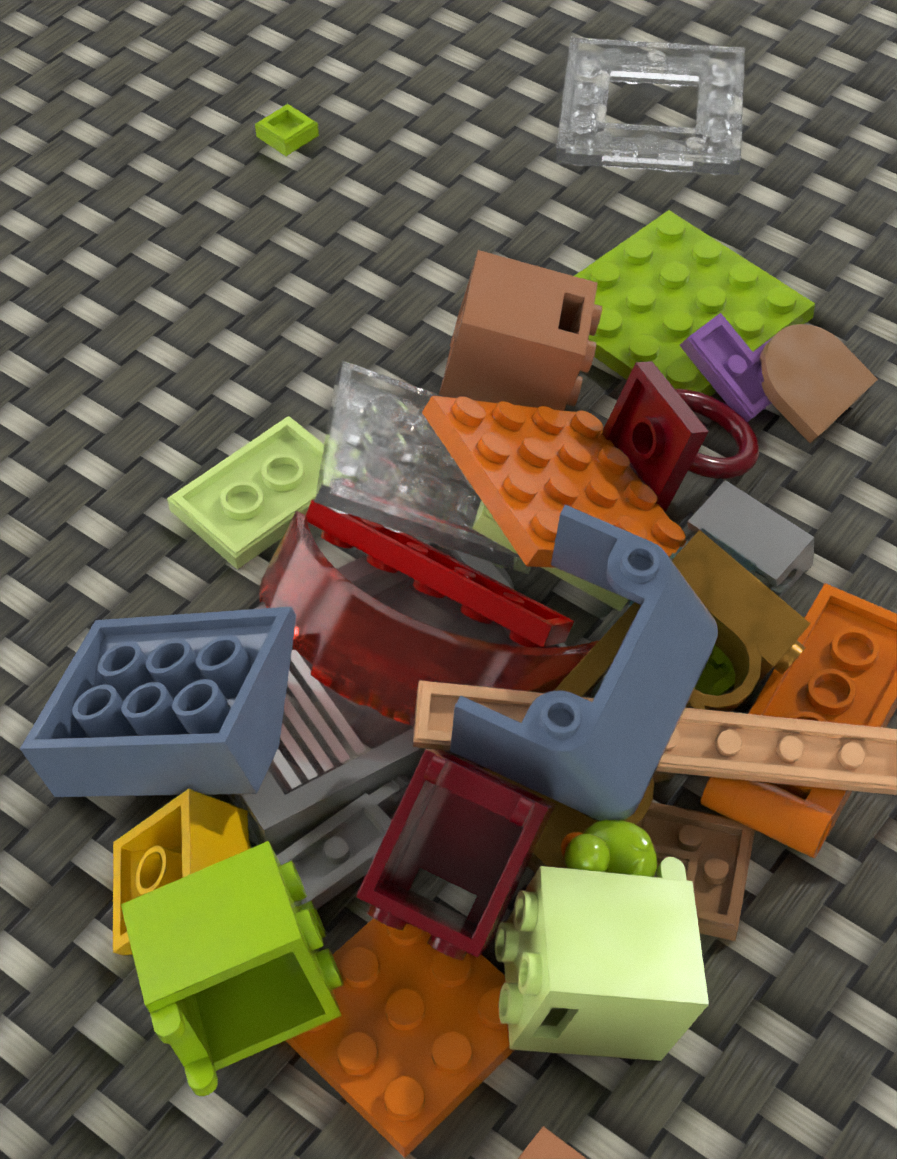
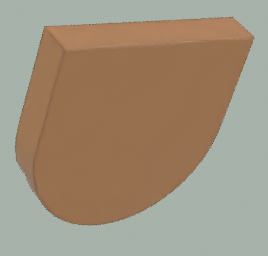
M796 324L780 330L765 345L760 354L764 379L761 385L765 395L809 443L822 434L878 380L836 336L827 330L813 325Z

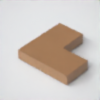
M652 802L644 818L637 826L645 830L650 836L657 854V868L662 860L667 857L679 859L685 866L687 880L693 881L699 933L736 941L755 830L728 817Z

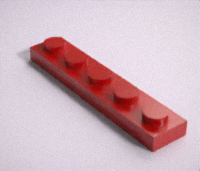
M340 498L311 500L304 521L321 529L322 533L320 536L325 541L347 549L353 546L368 554L366 561L370 565L389 573L400 571L414 579L413 586L420 592L436 598L447 596L462 604L460 611L464 615L481 623L492 624L494 621L511 630L509 634L510 639L526 648L541 650L542 647L566 642L574 623L568 617Z

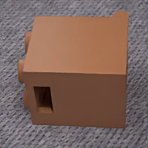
M478 250L452 335L439 396L449 398L467 397L475 401L493 403L505 401L513 405L536 408L546 406L553 410L564 411L566 405L575 407L583 377L578 376L579 371L589 372L596 350V342L590 341L588 338L589 335H595L602 313V306L594 304L598 283Z

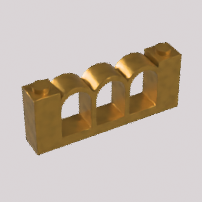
M699 530L674 557L672 562L714 617L718 628L715 645L731 661L735 672V685L731 693L719 696L703 694L694 689L686 708L732 712L752 693L756 683L760 682L772 668L783 674L806 648L797 639L811 623ZM634 602L554 691H566L580 697H586L607 674L641 605ZM484 767L483 770L556 804L527 866L535 873L540 866L567 868L561 851L562 840L572 832L584 833L597 820H593L580 811ZM655 771L637 810L624 821L637 825L644 818L652 803L654 783L669 780L678 773Z

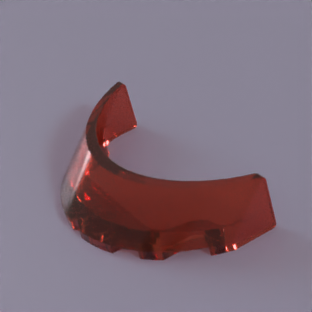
M298 511L295 512L262 577L259 588L260 603L264 602L266 608L292 607L296 613L292 650H296L313 665L310 673L312 677L337 694L358 705L371 707L382 716L411 726L415 724L419 681L547 693L554 691L598 643V640L574 646L549 648L510 646L464 637L415 620L376 600L342 575L328 561L314 541L308 526L307 516ZM592 691L586 696L587 698H590Z

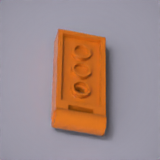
M825 583L805 616V619L811 624L797 639L806 648L783 674L779 673L776 669L773 670L748 714L886 728L897 708V613ZM709 777L701 797V805L815 859L852 791Z

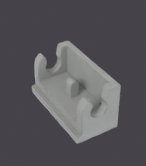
M726 480L687 521L690 531L695 534L699 530L702 531L718 546L765 576L767 582L773 585L771 590L779 596L786 593L800 576L813 565L814 537Z

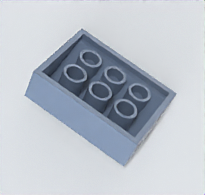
M292 607L95 620L20 747L21 752L54 797L180 795L187 789L205 795L257 794L280 743L296 613Z

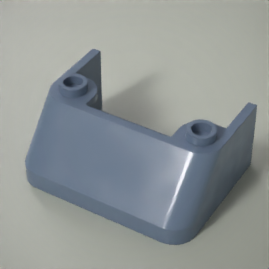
M565 505L559 517L551 565L636 602L641 607L593 702L566 691L547 692L533 701L523 721L520 723L460 695L454 707L450 751L599 821L625 820L637 810L712 653L718 635V628L714 617L660 546Z

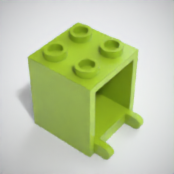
M269 841L121 904L144 1003L150 1012L154 1031L163 1043L170 1044L184 1066L188 1084L197 1096H207L216 1089L218 1085L217 1070L342 1016L333 989L344 985L330 949L326 948L319 951V948L324 946L322 938L326 937L322 921L312 900L302 905L300 903V900L307 898V895L293 861L291 860L281 865Z

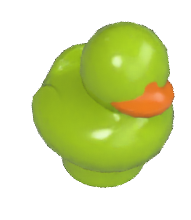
M618 819L597 821L589 826L584 833L572 832L562 840L561 851L568 869L648 877L655 876L657 868L655 848L648 833L636 824Z

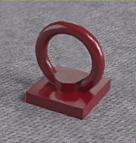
M652 361L635 363L602 431L606 440H610L616 448L629 458V466L641 482L654 491L657 496L655 504H659L664 512L670 506L688 471L708 478H735L750 471L756 464L759 455L756 435L743 417L725 403L709 395L687 389H674ZM694 412L708 417L722 426L736 442L738 447L737 454L732 457L719 458L699 453L698 451L709 431Z

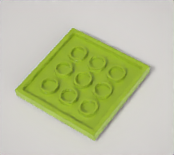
M670 210L575 275V277L598 283L594 304L602 306V313L595 335H589L588 340L596 342L594 354L596 359L626 380L636 362L652 361L674 389H687L712 396L717 391L679 346L686 338L722 313L752 352H754L785 327L805 324L811 320L816 304Z

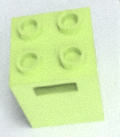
M675 857L663 859L656 870L657 877L547 866L539 867L526 890L518 892L514 910L506 922L499 924L495 939L496 959L498 962H504L506 981L501 988L499 996V1018L501 1023L508 1024L510 1050L661 1061L709 1005L693 881L687 880L685 866L679 859Z

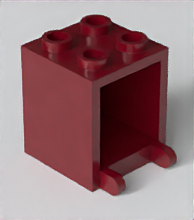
M425 749L356 897L371 904L367 912L369 916L389 927L403 931L406 924H411L431 934L427 944L449 957L461 961L464 960L467 953L479 957L491 944L556 804L442 749ZM420 868L477 896L467 918L411 890Z

